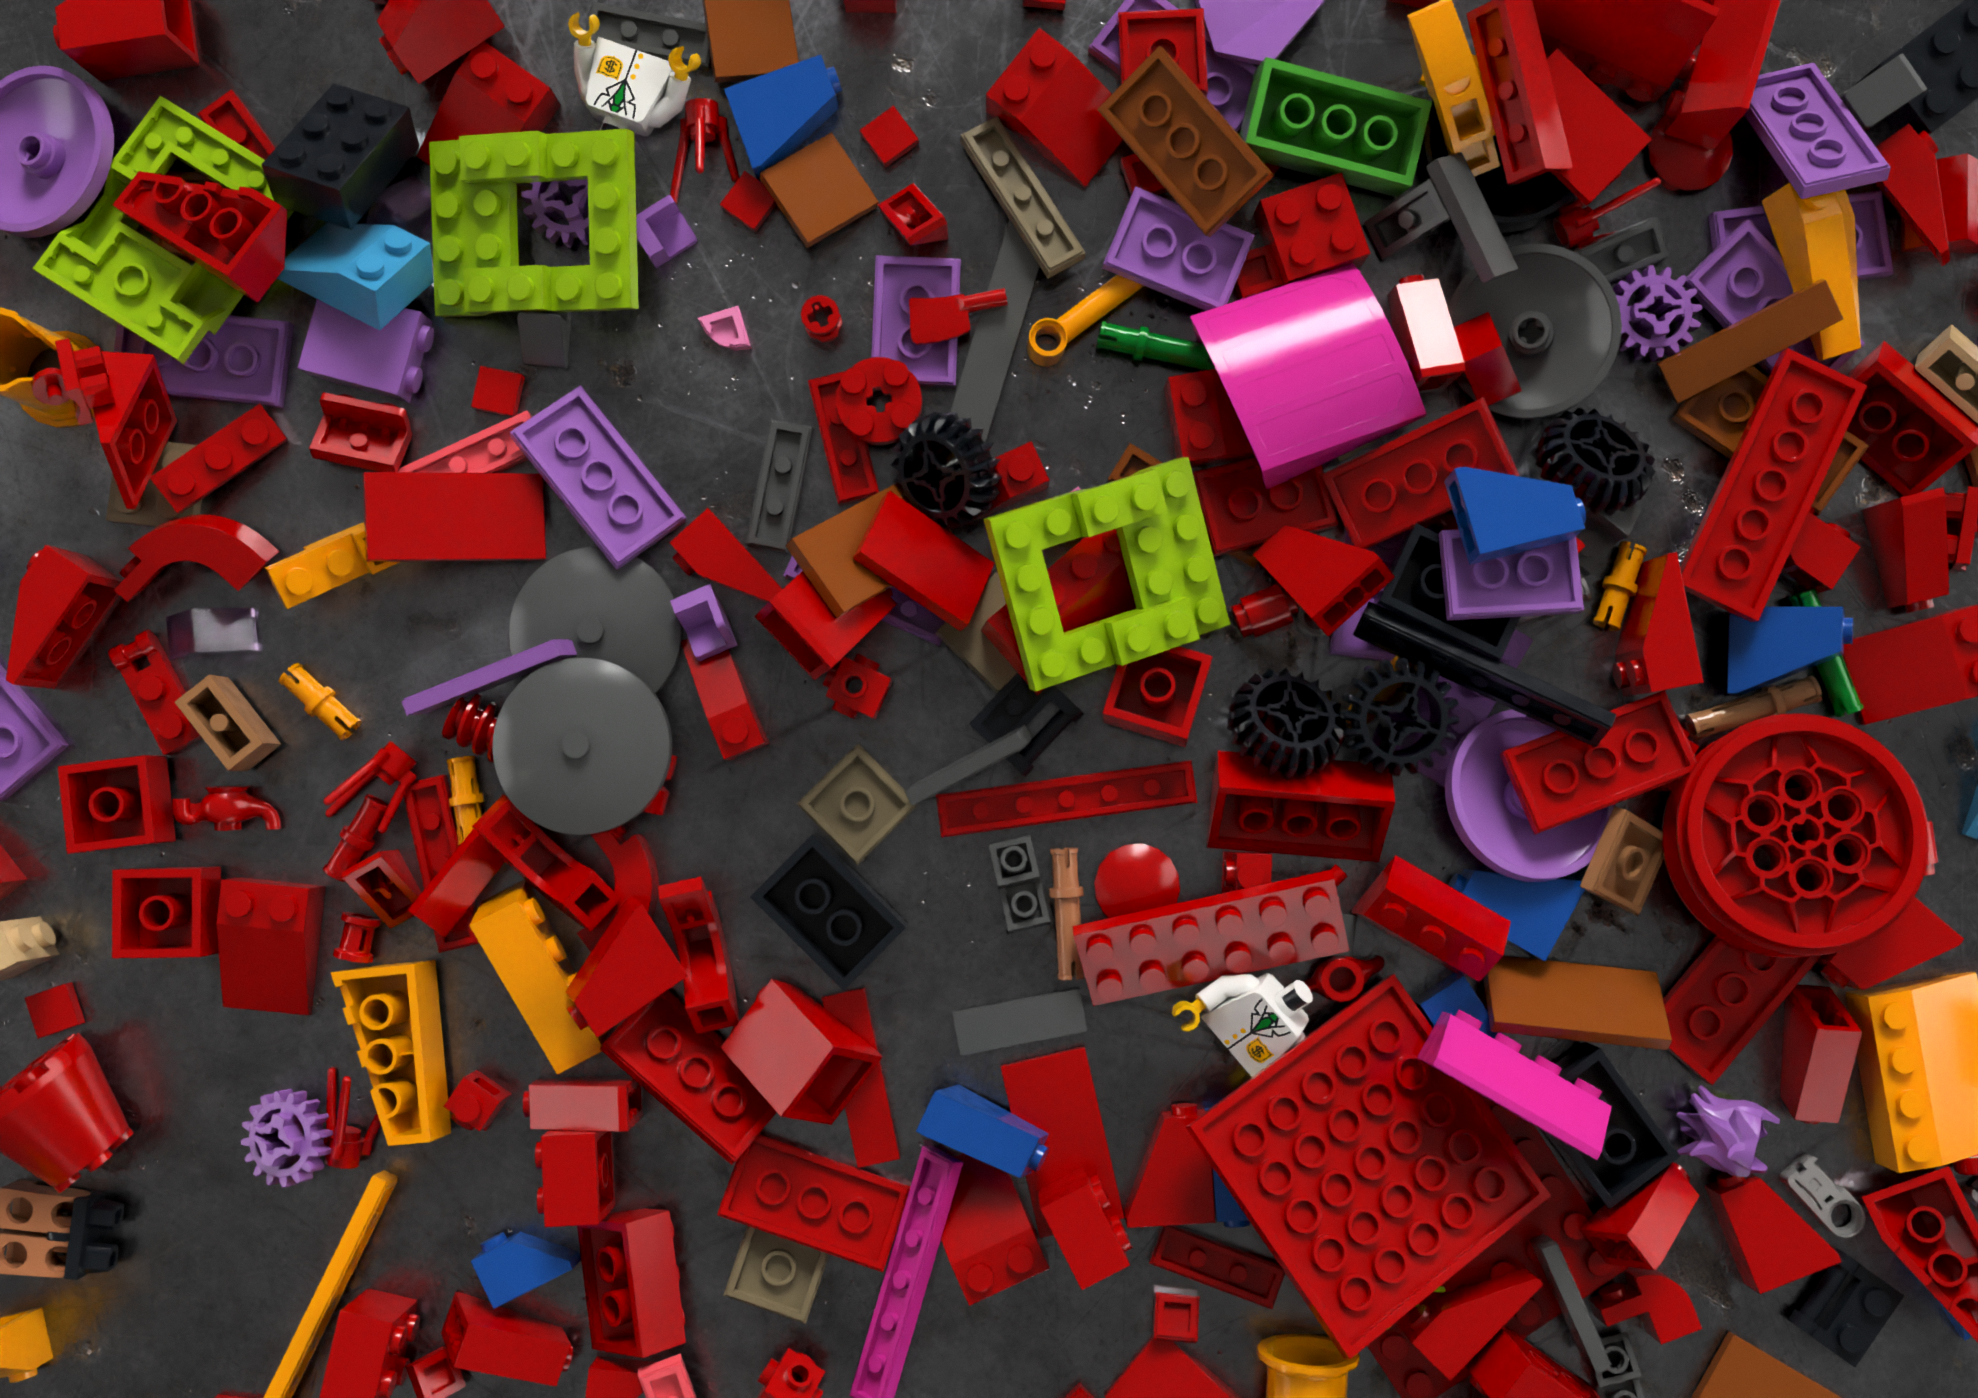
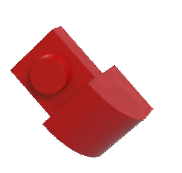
M1629 1267L1623 1271L1628 1284H1609L1598 1291L1599 1295L1588 1299L1593 1315L1607 1327L1640 1315L1646 1332L1661 1345L1702 1329L1688 1294L1680 1285L1657 1269L1654 1271Z

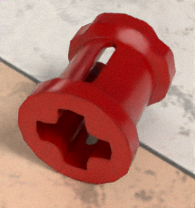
M817 295L806 300L802 306L801 319L810 338L826 343L838 337L843 323L839 308L834 300L828 296ZM823 312L827 317L828 324L821 327L817 322V313Z
M343 912L341 920L345 922L340 945L334 949L333 956L351 962H373L374 955L370 951L375 929L381 926L382 920L379 917L368 914Z

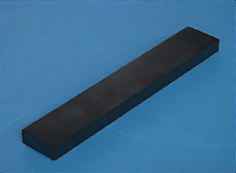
M1370 601L1353 632L1355 637L1398 657H1404L1411 663H1414L1416 660L1425 663L1426 670L1433 668L1439 671L1440 676L1593 747H1597L1612 728L1616 718V714Z

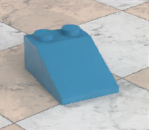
M326 223L285 257V268L277 279L381 330L434 282L430 243L395 225L356 224L350 230L332 223Z

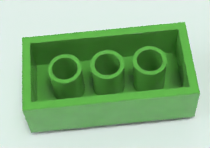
M1265 57L1254 71L1240 136L1264 163L1321 178L1342 172L1344 180L1348 185L1399 197L1413 185L1432 101Z

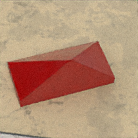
M914 183L878 204L882 214L910 246L948 240V227L945 217Z

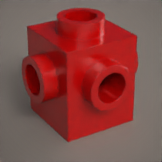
M856 654L854 661L843 657L840 665L836 663L828 671L823 686L829 688L826 697L835 701L831 709L853 719L860 712L876 720L893 680L877 672L880 666L879 663ZM861 680L863 684L861 691L856 694L850 693L849 686L851 682Z
M788 1348L779 1361L771 1358L757 1380V1382L764 1385L757 1398H821L823 1390L818 1388V1385L826 1371L816 1366L813 1359L806 1354L796 1353Z

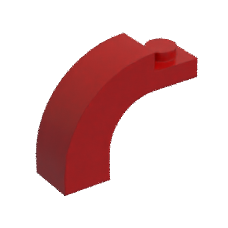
M206 514L182 516L159 525L127 548L135 557L119 572L125 579L114 591L128 602L144 591L168 564L177 561H193L213 569L239 592L280 551L258 532L235 520Z
M504 794L472 826L525 881L564 914L590 932L621 900L594 870L581 864L560 848L532 820L520 812Z
M623 825L610 831L590 834L610 860L615 875L614 892L621 898L591 932L583 928L577 933L590 952H592L625 900L634 896L643 904L651 918H653L657 906L659 875L653 852L643 834H634L628 840H625L622 836L626 833Z
M701 876L658 886L660 904L673 932L681 966L688 975L683 979L685 1009L696 1034L738 1025V1006L732 966L724 930L712 892H707Z

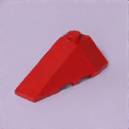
M139 171L113 203L117 210L257 303L285 268L287 210L253 188L240 186L239 190L223 188L219 183L206 181L205 185L194 184L184 181L181 177Z
M1947 1166L1862 1196L1861 1198L1882 1241L1978 1343V1222L1950 1167Z

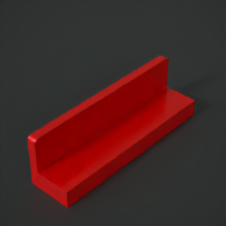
M1492 0L1466 13L1507 184H1519L1545 172H1565L1572 169L1573 165L1532 0Z

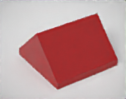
M1969 153L1936 159L1950 253H1978V159ZM1901 216V252H1930Z

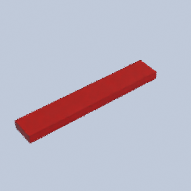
M1192 760L936 795L941 838L1198 803Z

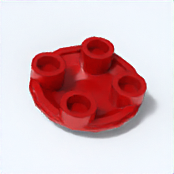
M1664 115L1648 134L1652 138L1648 143L1649 160L1656 174L1660 177L1662 186L1671 191L1679 189L1690 191L1701 190L1718 182L1729 169L1733 155L1730 133L1728 132L1712 151L1664 134L1669 116Z
M1142 843L1123 845L1109 852L1099 865L1094 881L1096 900L1102 912L1108 918L1176 904L1180 893L1179 874L1171 859L1158 848Z

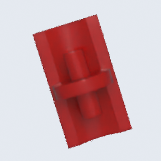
M69 338L55 341L61 369L50 367L35 374L31 381L33 395L40 402L53 406H59L72 399L79 425L94 423L91 409L115 404L112 388L107 377L109 376L107 365L99 346L74 351Z
M1968 486L1965 493H1945L1947 520L1959 521L1957 535L1947 534L1948 563H1952L1951 570L1964 572L1971 562L1974 538H1978V487Z

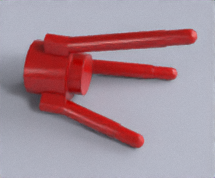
M695 98L685 103V118L680 119V138L670 195L676 204L682 182L689 137L695 141V170L698 174L704 172L705 142L715 140L716 134H718L731 180L736 183L740 178L727 132V118L719 116V104L715 100Z
M1621 172L1604 189H1606L1609 185H1611L1612 182L1621 176ZM1654 178L1593 210L1589 206L1582 208L1585 204L1579 198L1572 204L1558 211L1559 216L1553 219L1554 230L1560 243L1566 249L1573 246L1576 249L1614 233L1610 232L1593 236V232L1599 229L1597 218L1659 186L1661 179Z
M389 741L369 762L324 798L323 803L327 806L331 805L326 810L325 815L327 817L335 815L376 776L390 786L397 780L400 783L378 827L379 833H385L408 787L417 778L410 771L417 762L393 742Z
M331 1067L327 1071L326 1113H328L329 1118L326 1120V1129L332 1130L333 1135L325 1138L324 1144L329 1146L332 1151L331 1154L324 1155L323 1162L335 1168L353 1169L359 1166L361 1155H371L373 1141L381 1123L376 1112L365 1137H360L361 1130L359 1128L346 1126L351 1093V1078L349 1076H345L342 1079L336 1122V1069Z

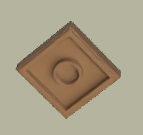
M1614 806L1579 887L1625 912L1638 916L1664 859L1662 831L1628 810Z

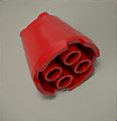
M79 1032L77 1034L73 1033L28 1064L24 1070L15 1075L2 1087L0 1086V1153L52 1186L58 1194L66 1190L81 1177L79 1171L86 1168L91 1173L104 1164L113 1155L108 1148L110 1147L112 1150L117 1148L134 1133L126 1121L91 1045Z

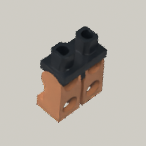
M22 1179L0 1188V1228H2L0 1230V1274L51 1278L64 1277V1279L78 1280L88 1273L108 1272L116 1267L118 1246L115 1244L99 1243L100 1229L114 1231L120 1227L123 1220L124 1204L104 1199L105 1191L67 1188L58 1194L53 1187L36 1185V1181ZM13 1202V1205H12V1213H10V1206H11V1203ZM6 1246H7L6 1258H5L4 1251H5V1248H6Z

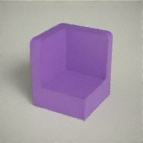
M671 195L664 197L636 215L637 239L656 268L695 245L698 241Z
M711 584L670 600L674 613L685 629L694 656L698 661L737 646L725 609Z

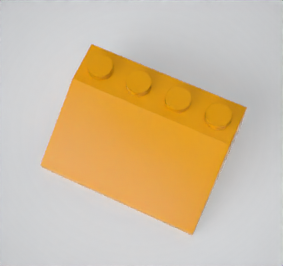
M1976 972L1884 985L1865 990L1846 991L1849 1014L1862 1031L1856 1056L1875 1163L1902 1173L1940 1167L1977 1155L1978 979Z

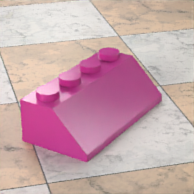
M1459 1009L1455 1016L1442 1011L1418 1054V1059L1572 1148L1598 1160L1602 1152L1612 1107L1599 1099L1602 1093L1600 1089L1580 1078H1577L1574 1084L1559 1076L1562 1070L1561 1067L1540 1055H1537L1535 1061L1528 1059L1519 1053L1522 1048L1521 1044L1499 1032L1493 1039L1479 1030L1483 1024L1481 1021Z

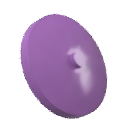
M45 65L32 66L18 70L0 80V230L14 236L25 238L42 237L58 232L72 224L97 198L111 167L114 151V131L109 110L103 98L90 84L64 69Z
M1511 709L1494 714L1478 723L1456 745L1450 757L1445 776L1447 810L1461 841L1479 861L1490 869L1506 877L1525 882H1547L1560 879L1577 872L1590 863L1616 804L1534 835L1499 754L1502 751L1557 730Z

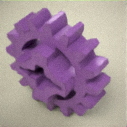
M588 180L529 183L532 190L521 192V197L525 202L532 204L523 209L528 219H535L531 225L538 234L546 231L545 237L552 244L561 236L567 248L572 247L574 238H579L585 246L589 245ZM573 193V203L565 205L567 203V195ZM552 217L553 220L562 218L567 220L569 225L555 223L549 218Z
M1653 265L1645 268L1642 271V275L1637 270H1634L1626 276V282L1621 280L1612 288L1615 294H1617L1616 298L1621 313V339L1623 342L1620 344L1619 351L1623 352L1630 347L1634 348L1635 360L1641 359L1647 352H1649L1652 362L1661 359L1664 353L1670 357L1680 352L1679 345L1685 347L1693 340L1688 332L1695 331L1701 325L1699 321L1692 318V315L1702 310V305L1692 304L1690 300L1698 292L1697 289L1694 288L1686 291L1682 287L1687 279L1685 275L1676 280L1671 279L1670 267H1666L1659 275H1656ZM1639 289V294L1636 295V303L1632 306H1627L1633 292ZM1647 308H1649V311H1650V313H1652V314H1648V312H1643V311H1645ZM1655 314H1657L1658 316H1659V315H1663V316H1661L1659 319H1656ZM1678 321L1675 331L1666 339V334L1670 332L1669 324Z
M285 1089L261 1096V1104L253 1105L249 1108L254 1119L242 1123V1127L249 1131V1137L240 1140L241 1145L250 1146L251 1151L244 1158L245 1162L255 1161L257 1166L253 1174L255 1177L267 1174L266 1184L269 1186L280 1183L282 1188L313 1179V1172L323 1170L325 1167L319 1157L331 1154L332 1151L329 1146L324 1144L325 1138L333 1135L332 1130L324 1129L323 1123L329 1118L328 1113L318 1114L316 1110L319 1107L320 1101L318 1099L307 1101V1091L304 1090L293 1092L292 1089Z

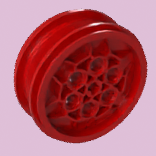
M1792 713L1772 715L1744 724L1710 743L1697 753L1695 757L1698 762L1693 767L1689 776L1680 779L1673 791H1670L1662 820V850L1669 877L1677 894L1693 916L1708 930L1726 942L1752 953L1777 958H1802L1834 954L1862 945L1888 929L1905 912L1914 899L1925 874L1929 853V829L1925 808L1912 778L1898 759L1879 741L1864 731L1837 719L1821 715ZM1787 779L1794 780L1800 785L1802 796L1799 801L1791 799L1786 794L1785 783ZM1831 798L1838 800L1844 808V816L1841 821L1834 819L1828 811V803ZM1751 803L1760 806L1765 813V821L1762 826L1755 825L1748 817L1747 811ZM1801 826L1806 833V841L1796 842L1792 836V828ZM1837 843L1843 844L1849 850L1850 860L1846 866L1837 862L1834 857L1833 851ZM1756 848L1764 849L1770 856L1771 864L1766 871L1759 869L1753 861V853ZM1800 867L1808 870L1812 875L1813 885L1809 891L1802 889L1797 883L1796 873Z

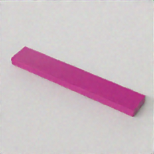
M922 1146L850 1391L849 1396L852 1398H894L963 1166L962 1161L934 1146Z

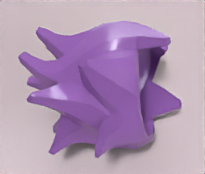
M1702 1085L1699 1086L1698 1092L1701 1098L1694 1093L1688 1101L1698 1113L1678 1112L1676 1115L1691 1126L1681 1127L1680 1130L1696 1140L1680 1148L1677 1151L1679 1155L1695 1156L1714 1169L1734 1176L1748 1177L1750 1173H1766L1768 1167L1754 1156L1757 1143L1761 1138L1768 1135L1764 1128L1763 1120L1779 1124L1780 1119L1757 1103L1746 1100L1718 1098Z

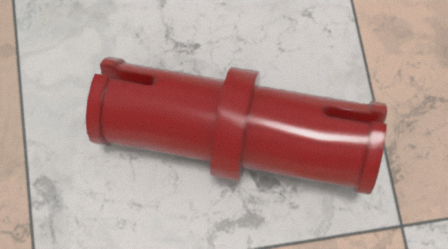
M366 794L365 800L350 825L343 826L339 833L342 839L327 864L323 867V871L327 875L338 881L345 882L342 879L341 872L357 864L364 852L370 851L375 844L373 837L389 804L374 795Z

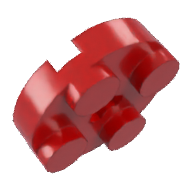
M871 357L859 361L852 368L847 369L841 376L836 392L838 415L842 424L849 432L868 444L888 445L900 441L899 434L904 429L909 428V425L918 419L922 412L923 401L920 385L916 377L901 361L886 357ZM882 390L883 395H890L892 398V402L885 404V411L877 412L875 406L867 405V399L873 397L874 391Z

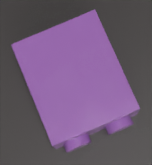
M317 299L297 368L317 379L410 403L412 393H417L421 386L423 371L420 365L423 354L428 352L433 344L434 328L431 327L433 322L422 312L404 308L386 326L378 330Z

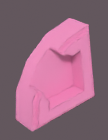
M739 306L698 318L706 335L719 346L735 351L752 349Z

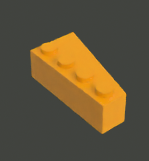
M522 880L481 901L469 926L556 1074L558 1075L602 1052L600 1047L607 1040L609 1030L598 1038L588 1026L580 1030L566 1009L573 1002L565 991L577 972L574 971L565 949L556 936L531 885L527 881Z
M436 959L356 967L331 972L335 988L340 987L346 1005L342 1009L347 1024L353 1026L360 1047L357 1054L361 1067H366L373 1086L370 1093L388 1146L427 1143L450 1134V1111L443 1107L448 1100Z

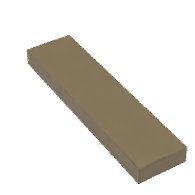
M998 116L961 134L960 143L1047 279L1084 260V249Z

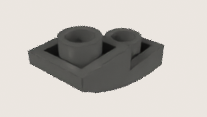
M1031 835L989 844L1009 934L1050 925L1051 921Z
M1622 1332L1600 1338L1612 1365H1610L1611 1369L1596 1374L1588 1367L1593 1389L1601 1398H1645L1638 1379L1642 1375L1628 1333Z

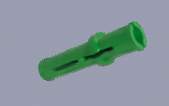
M1106 321L1101 322L1099 329L1101 335L1098 334L1096 348L1132 354L1133 359L1142 361L1143 357L1201 370L1215 369L1203 343L1149 332V327L1140 326L1138 330L1106 323Z
M1816 587L1807 589L1806 592L1803 590L1788 597L1792 607H1822ZM1842 655L1816 665L1835 711V717H1842L1845 715V712L1847 715H1850L1864 708Z

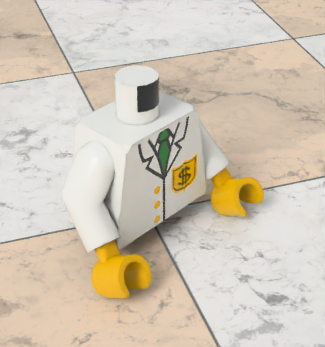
M579 12L570 17L568 22L569 30L575 38H578L574 42V72L580 99L586 104L592 117L602 121L600 130L629 129L639 135L649 136L654 128L662 127L683 110L691 83V78L688 74L698 69L701 65V58L697 53L690 56L688 66H686L682 61L684 46L673 49L667 61L598 37L595 43L591 40V36L599 30L600 22L598 17L594 14L589 17V31L583 30L580 27Z
M1269 973L1257 978L1251 974L1222 975L1195 995L1196 1000L1192 1003L1188 1001L1177 1002L1173 1006L1172 1015L1176 1017L1184 1010L1192 1011L1191 1019L1180 1026L1183 1031H1192L1200 1022L1199 1013L1205 1011L1201 1016L1202 1020L1250 1076L1253 1077L1306 1037L1303 1030L1309 1022V1018L1302 1008L1311 1003L1313 997L1308 986L1300 980H1295L1284 988L1274 975Z

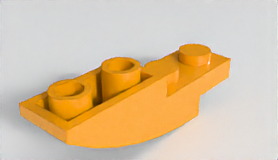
M1441 0L1407 15L1428 94L1435 104L1448 155L1462 152L1474 177L1499 167L1500 162L1493 139L1495 130L1472 53L1452 0Z
M363 522L303 547V551L267 566L265 569L283 606L289 609L364 574L371 573L373 575L399 562H366L365 525Z

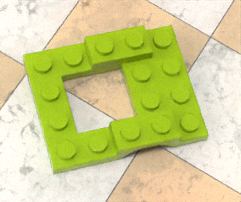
M160 95L112 160L105 183L104 194L83 222L60 231L32 269L184 365L208 331L214 335L218 332L244 294L196 262L191 266L138 233L136 230L139 224L117 210L113 203L139 171L166 175L177 159L215 183H219L223 188L239 190L240 186L253 188L272 200L273 197L261 165L265 161L263 158ZM285 208L288 220L294 211Z
M612 129L545 134L540 131L466 135L459 136V140L429 142L435 316H485L495 312L518 311L564 313L639 309L634 131L629 129ZM588 179L590 265L558 267L545 265L519 266L517 184Z
M1189 457L1173 459L1141 469L1129 477L1100 486L1058 495L983 519L1029 689L1032 691H1039L1115 664L1123 666L1199 640V635L1230 625ZM1116 529L1136 608L1064 632L1042 550L1080 537H1092Z

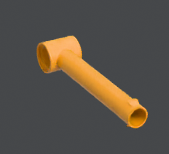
M1115 275L1058 319L1043 318L1037 321L1032 326L1026 348L1029 358L1039 366L1048 367L1055 365L1061 360L1067 343L1144 287V285ZM1040 335H1051L1057 340L1058 347L1052 351H1045L1037 345L1035 339Z

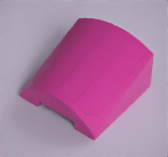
M1353 263L1190 316L1196 340L1198 343H1203L1258 461L1266 489L1272 488L1426 417L1427 413L1396 336L1371 288Z

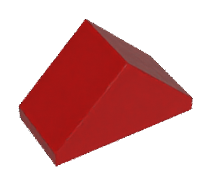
M1489 312L1454 327L1465 363V374L1477 400L1485 398L1487 405L1491 406L1523 392Z
M399 849L379 851L341 872L342 879L390 929L414 916L408 909L422 892Z
M597 1356L588 1370L585 1398H637L644 1392L638 1378V1369L655 1362Z

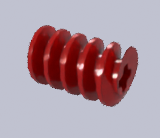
M476 693L468 702L464 700V697H461L453 705L445 720L442 737L449 740L456 737L457 744L464 748L472 744L474 754L481 756L487 752L488 761L494 763L492 746L494 728L498 718L495 716L497 703L492 701L482 710L480 709L482 695Z

